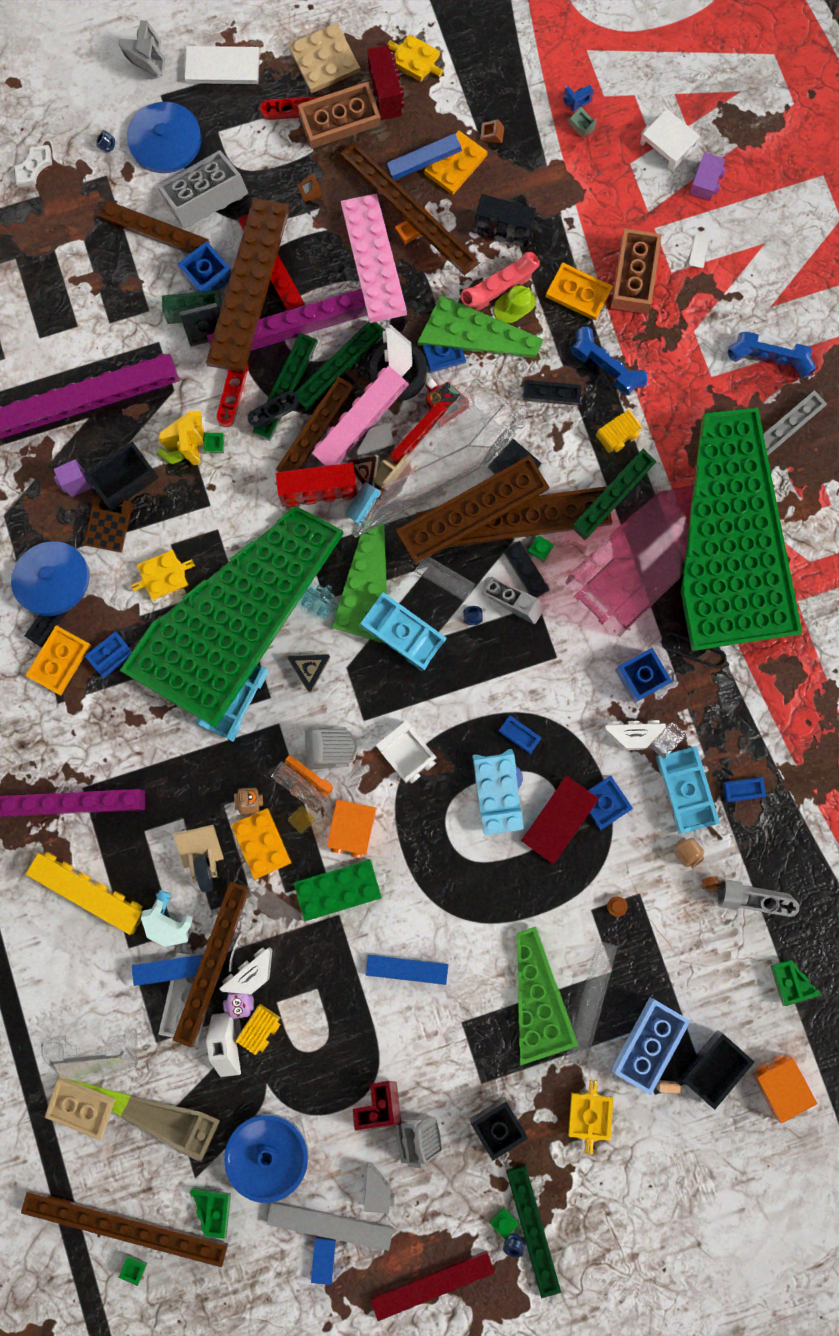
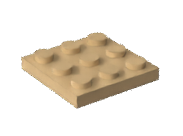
M338 23L288 44V48L311 94L360 72V66Z

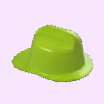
M515 286L495 302L494 314L502 322L514 323L534 308L536 303L535 296L530 288Z

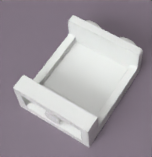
M666 109L662 114L659 113L654 118L650 127L647 125L643 129L640 144L643 146L647 142L669 160L667 167L674 171L697 147L700 135Z
M407 720L376 745L405 783L410 781L412 784L420 777L419 773L423 769L428 771L436 764L434 760L437 757L417 735Z

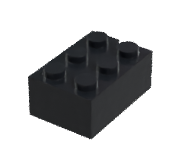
M481 194L475 213L474 233L481 237L495 238L500 242H510L518 247H527L533 229L536 208Z
M133 441L85 473V476L112 511L123 504V501H127L159 478Z
M717 1030L678 1078L710 1107L716 1110L755 1061L725 1034Z

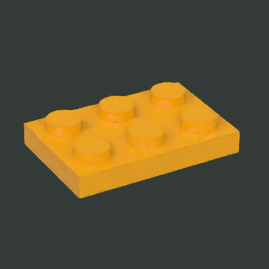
M458 131L456 136L462 151L428 165L424 170L426 176L452 195L455 194L486 158L488 152L461 131Z
M562 262L546 293V298L596 321L613 286Z
M56 625L25 676L58 695H62L91 645Z
M268 808L231 824L254 880L292 863Z

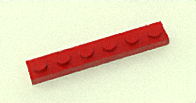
M249 214L238 219L243 232ZM277 254L270 279L273 287L287 311L305 306L301 295Z

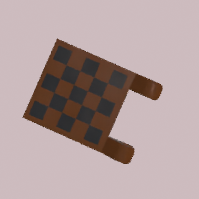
M94 495L84 546L122 553L130 515L133 510V503L126 500L123 501L122 514L101 510L103 505L101 496Z

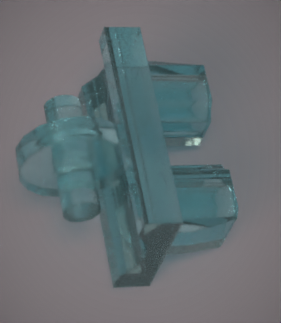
M318 585L316 590L310 587L304 593L305 596L301 603L308 609H312L315 603L319 604L321 607L316 614L322 619H327L339 607L331 601L335 595L330 593L332 589L330 585H327L325 588Z

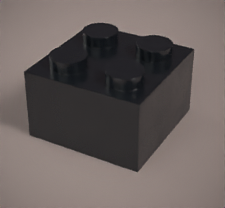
M505 1097L470 1118L473 1129L492 1161L528 1139L524 1128Z

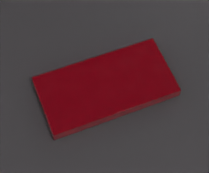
M566 775L521 842L554 864L599 798Z

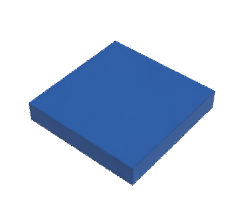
M422 345L430 373L466 363L463 349L458 348V350H454L450 347L437 348V346Z
M611 775L588 790L599 798L589 815L600 831L633 809Z

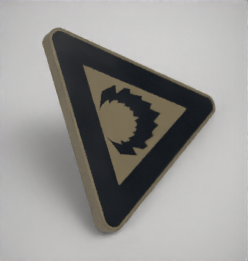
M378 455L347 460V463L353 462L355 475L362 484L366 482L373 487L375 486Z
M329 654L289 655L287 657L307 692L311 693L330 659Z

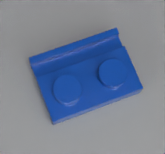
M114 632L86 654L85 657L100 676L105 678L126 662L132 650L121 636Z

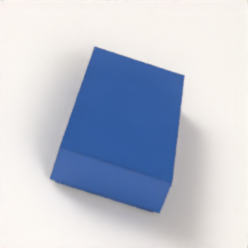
M510 715L498 731L529 754L532 753L542 739Z
M763 777L722 783L725 802L766 797Z
M315 1237L311 1283L332 1285L335 1239Z

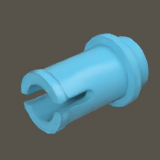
M160 890L159 893H156V901L163 902L160 913L164 914L168 901H171V894Z

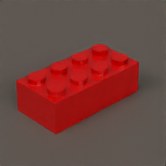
M353 462L275 473L279 499L282 506L287 508L303 503L305 505H313L317 501L329 503L339 498L351 500L358 494Z

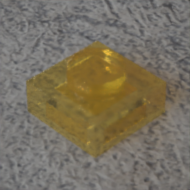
M303 806L287 819L300 834L316 821Z

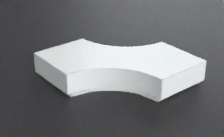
M49 145L31 147L28 158L22 164L14 167L16 185L18 187L36 185L38 174L44 168L52 165Z

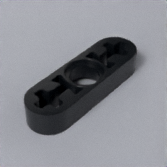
M287 391L250 411L247 417L249 425L254 429H261L292 412L299 406L298 396L295 392ZM289 397L291 400L293 399V404L291 405L289 402L287 403V398ZM279 402H282V405H284L285 409L282 410V407ZM271 406H277L279 411L272 415L268 413V409ZM262 411H265V414L268 417L267 419H265V416H263ZM254 416H257L259 418V423L254 421Z

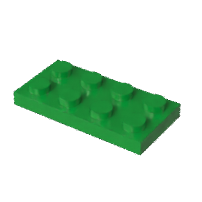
M371 859L294 882L304 922L382 898Z

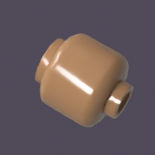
M682 838L675 844L677 849L674 854L683 866L694 868L705 859L703 857L704 849L694 838L687 840Z

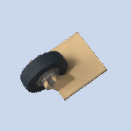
M214 825L174 834L184 869L190 867L192 881L198 882L201 892L213 890V878L217 877L216 861L223 859Z

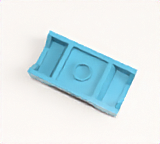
M384 592L359 625L374 637L376 636L400 653L408 662L421 671L426 669L432 657L447 639Z
M262 666L255 667L216 728L197 718L195 723L234 742L242 726L241 721L257 689H261L269 671Z
M697 746L655 757L660 774L665 782L678 834L720 824Z
M509 749L501 755L488 757L472 755L484 836L524 830L513 750Z

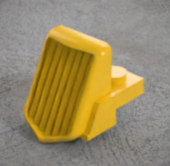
M196 410L188 411L158 435L159 442L168 451L178 449L193 465L201 464L199 446L204 445L201 411Z

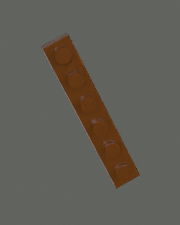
M108 200L100 214V218L103 221L189 254L206 241L210 243L207 238Z
M340 377L336 379L277 466V472L300 470L314 450L315 445L320 441L354 391L353 385Z

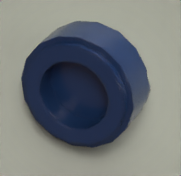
M102 130L97 137L96 147L105 152H111L115 147V138L111 133Z
M469 606L464 609L463 616L466 624L478 625L483 621V611L479 606Z
M509 1234L504 1241V1253L515 1258L523 1256L524 1240L517 1234Z

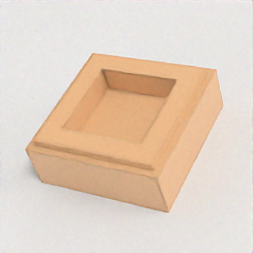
M659 1080L656 1089L659 1092L680 1093L681 1086L676 1081Z

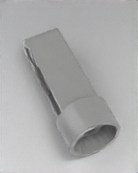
M727 879L721 881L722 885L718 891L719 907L733 910L743 908L788 917L795 916L799 912L798 902L788 893L744 886L739 881ZM772 898L769 904L764 905L765 899Z

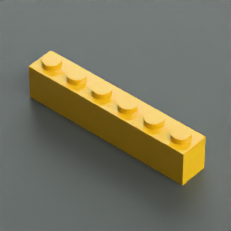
M49 852L37 854L25 875L129 935L134 934L141 922L143 910H141L142 906L134 901L131 903L124 900L125 896L121 893L108 891L107 885L99 881L97 883L91 881V876L82 871L77 873L73 870L74 866L64 861L63 863L56 860L57 857Z

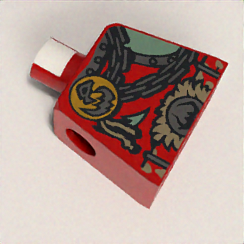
M433 379L426 384L425 387L430 392L426 396V404L429 410L439 402L448 409L445 416L437 424L439 428H442L469 409V400L449 382L439 386Z

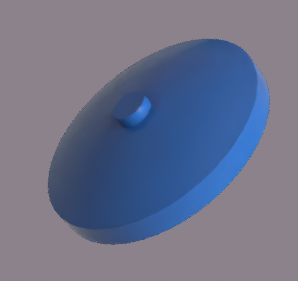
M157 102L144 107L133 117L127 131V143L133 158L143 168L155 173H172L183 169L194 160L200 149L201 132L196 118L188 109L172 102Z
M55 541L41 543L30 548L17 561L11 576L12 592L16 600L33 614L40 616L59 615L73 608L85 595L90 580L89 567L85 558L73 546Z
M274 1114L256 1115L240 1124L231 1135L225 1150V1171L232 1186L245 1198L259 1203L276 1202L293 1193L302 1182L308 1166V1147L303 1134L290 1120Z

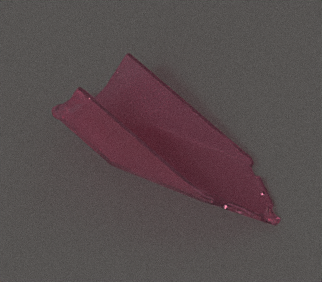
M694 485L659 491L569 574L565 582L569 585L573 580H576L584 586L574 595V598L577 601L580 600L599 619L598 622L601 625L612 615L621 625L617 634L619 637L683 576ZM588 591L608 610L606 613L586 595Z

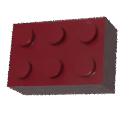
M389 44L367 49L368 70L380 120L402 116L404 90L403 86L399 84L400 75L398 68H395L396 59L394 52L390 51Z

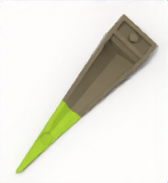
M68 1079L114 1098L115 1102L111 1112L180 1154L202 1162L220 1120L199 1111L150 1101Z

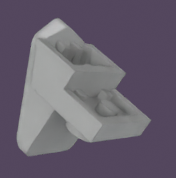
M140 20V26L137 29L138 39H120L119 47L131 63L154 77L160 78V76H163L165 58L160 52L161 40L148 21Z
M347 727L305 730L308 769L349 767V763L354 760L358 744L353 734L347 730Z
M428 1117L423 1120L401 1118V1125L396 1126L401 1163L408 1164V1167L424 1168L431 1159L442 1151L441 1134L437 1119L435 1117Z

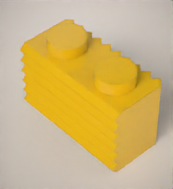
M628 409L597 431L596 437L608 453L613 450L618 452L625 446V442L628 440L632 442L640 436L642 426Z
M258 1005L236 1039V1043H239L254 1055L258 1051L263 1052L269 1043L266 1039L270 1033L274 1035L281 1025L278 1023L281 1017L263 1005Z

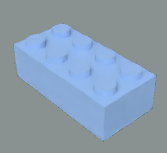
M650 997L611 1068L612 1072L651 1095L684 1035L690 1020Z

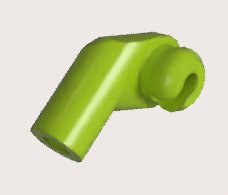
M161 447L157 452V456L170 464L178 463L185 458V455L182 452L180 453L178 449L169 452Z

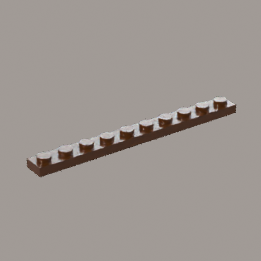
M353 143L340 153L341 158L464 276L478 265L479 260L358 145Z
M31 1190L27 1191L21 1214L221 1268L224 1264L228 1243Z

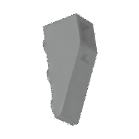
M491 577L482 591V594L533 624H536L545 609L538 598Z

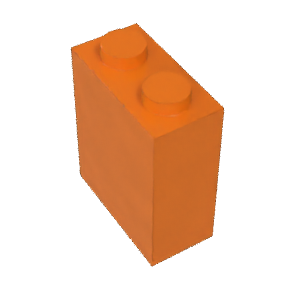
M336 800L327 847L331 848V852L342 854L343 851L351 852L350 856L357 858L367 855L377 808Z
M789 1055L777 1056L773 1063L759 1066L756 1068V1072L752 1074L774 1117L781 1124L818 1104L794 1058Z

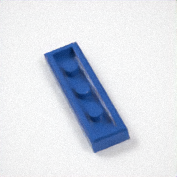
M452 134L392 160L387 165L393 180H396L459 153L462 149L456 134Z
M203 954L132 965L133 985L138 986L195 977Z
M368 954L366 976L446 985L449 964Z

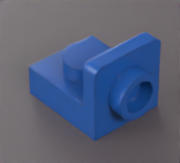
M588 85L585 88H579L574 93L567 86L563 96L564 103L574 112L592 101L594 90Z

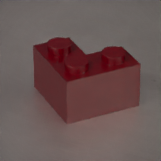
M384 1081L370 1084L372 1106L352 1109L355 1131L401 1125L397 1082Z

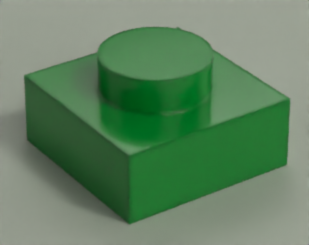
M204 433V452L224 453V433Z
M538 535L529 548L528 553L545 562L554 544Z
M505 1207L489 1221L491 1226L504 1239L519 1225V1221Z
M128 1255L118 1278L138 1286L148 1263Z

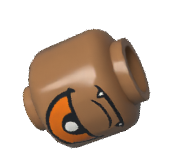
M257 788L239 789L237 794H234L235 810H238L240 814L257 813L259 806H263V794H258Z

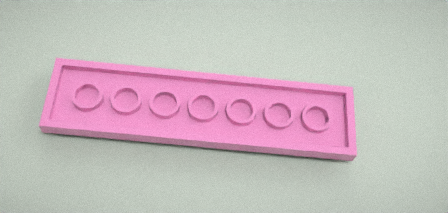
M377 194L341 201L369 323L407 315Z

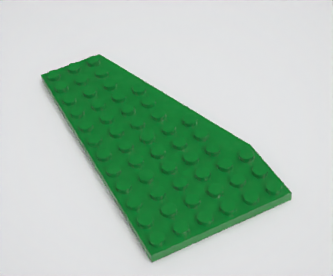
M758 408L705 413L702 416L681 597L692 651L803 634Z
M294 506L257 540L251 541L230 558V562L207 581H202L182 598L183 600L163 617L153 621L120 671L216 728L343 536V530Z

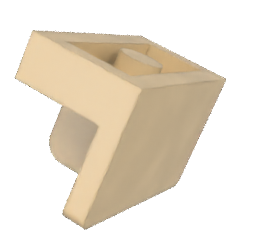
M405 454L397 465L390 459V455L386 460L383 459L376 473L375 484L386 492L409 464V456Z

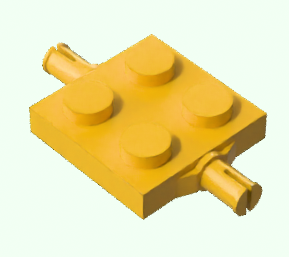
M410 34L400 45L391 40L388 42L390 49L395 52V68H398V70L420 82L430 72L441 77L443 69L435 66V62L440 56V51Z
M170 550L137 564L141 574V581L131 584L134 592L145 587L149 592L151 600H157L189 586L185 578V570L195 567L192 559L181 564L174 550Z
M589 1080V1092L583 1094L571 1092L568 1136L585 1140V1154H588V1151L589 1154H593V1141H611L613 1097L597 1093V1080Z

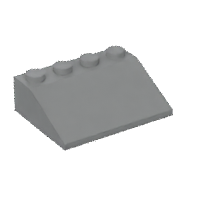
M221 150L157 185L165 201L184 229L193 226L201 219L209 217L212 213L224 209L230 203L240 200L248 194L241 174Z

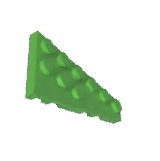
M441 295L418 340L417 346L432 345L434 347L437 346V348L450 347L454 350L460 348L463 351L481 353L487 351L499 355L505 353L517 357L536 358L544 339Z
M366 518L332 628L384 643L359 626L383 592L387 594L384 523Z
M536 926L517 933L520 1066L578 1046L574 1030Z

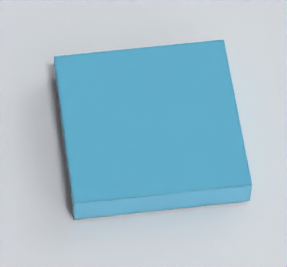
M365 482L345 515L362 525L380 496L381 491Z

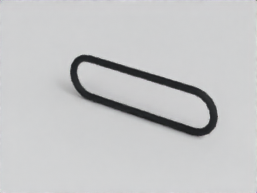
M672 632L666 633L662 637V646L667 651L676 653L678 655L687 657L689 659L701 662L703 664L715 668H720L724 666L727 661L726 654L721 649L711 648L712 650L722 653L724 657L723 663H721L720 665H715L703 661L701 659L692 657L690 655L678 652L676 650L670 649L666 647L664 643V639L668 635H673L687 641H690L689 638Z

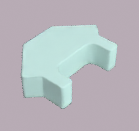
M159 900L156 901L152 909L142 911L141 920L148 939L164 947L188 942V930L192 924V917L187 915L182 922L172 920L160 913L163 902Z

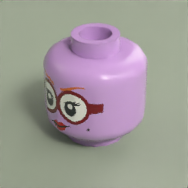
M229 993L227 1000L223 1001L224 1012L229 1013L232 1019L250 1016L251 1011H254L253 995Z

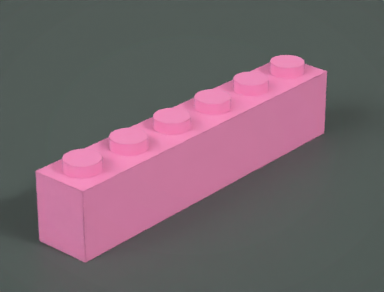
M390 366L383 368L379 372L377 380L366 387L361 398L358 397L353 402V407L349 412L343 413L339 419L340 422L328 430L327 437L315 445L312 454L325 466L340 464L409 385Z

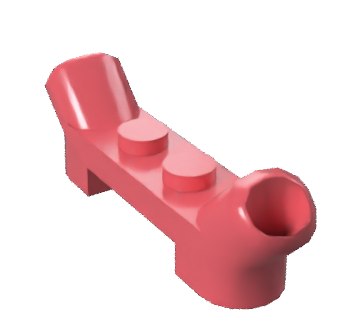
M526 252L519 260L476 286L465 288L461 293L463 304L466 307L479 311L488 306L489 301L518 284L521 286L531 279L532 273L540 265L538 257L533 252Z

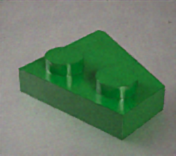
M792 960L770 966L782 1006H789L821 995L820 991L810 984L809 979L799 971V968Z
M192 1188L190 1194L191 1197H194L197 1206L196 1213L201 1220L204 1236L225 1239L227 1237L231 1193Z

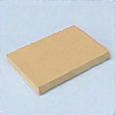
M59 1077L57 1078L45 1118L101 1140L104 1136L115 1099Z

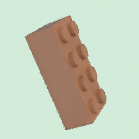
M368 82L298 105V114L311 149L380 126V115Z
M624 228L619 249L611 309L648 314L652 304L662 234Z

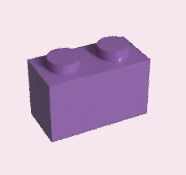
M704 152L689 194L708 201L711 200L713 194L717 195L720 184L717 183L718 179L723 178L726 167H723L725 159Z
M76 460L54 469L56 474L54 480L57 486L61 487L63 492H67L71 497L93 488L85 476L86 471Z

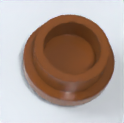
M717 876L703 879L701 887L706 889L707 892L719 890L718 887L722 883L718 880Z
M619 896L612 897L607 903L608 912L615 917L623 916L628 908L625 899Z

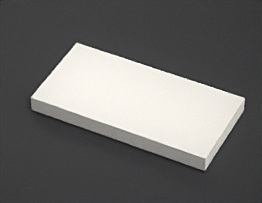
M186 46L185 82L258 84L259 47Z
M179 952L176 954V958L194 956ZM195 977L170 981L159 1035L174 1037ZM204 1019L195 1041L197 1043L200 1042Z

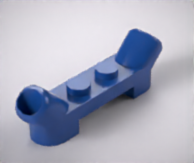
M581 327L577 330V342L571 347V351L583 363L588 358L594 361L616 379L614 387L625 395H630L635 388H644L647 385L648 378L645 370L629 371L620 360L612 358L606 349L594 344L591 328Z
M740 332L737 342L728 348V356L732 361L737 362L748 355L754 356L759 360L775 361L779 365L787 364L793 366L801 378L809 376L816 368L811 359L813 351L811 347L796 343L793 349H787L758 342L759 334L751 332Z

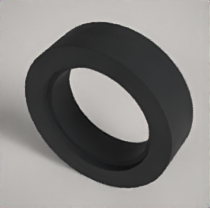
M387 343L378 348L371 359L370 376L372 383L377 380L381 366L385 361L384 350H388ZM411 344L412 361L416 365L417 374L395 401H405L413 398L422 390L426 382L427 364L425 357L413 344Z

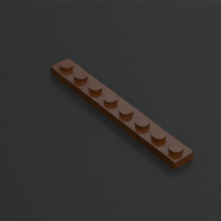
M230 881L172 1041L190 1048L194 1047L251 888Z

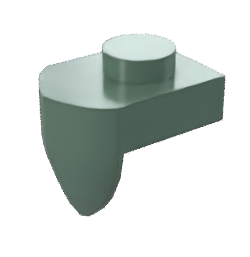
M580 107L567 122L580 136L586 137L594 131L597 119L593 120Z

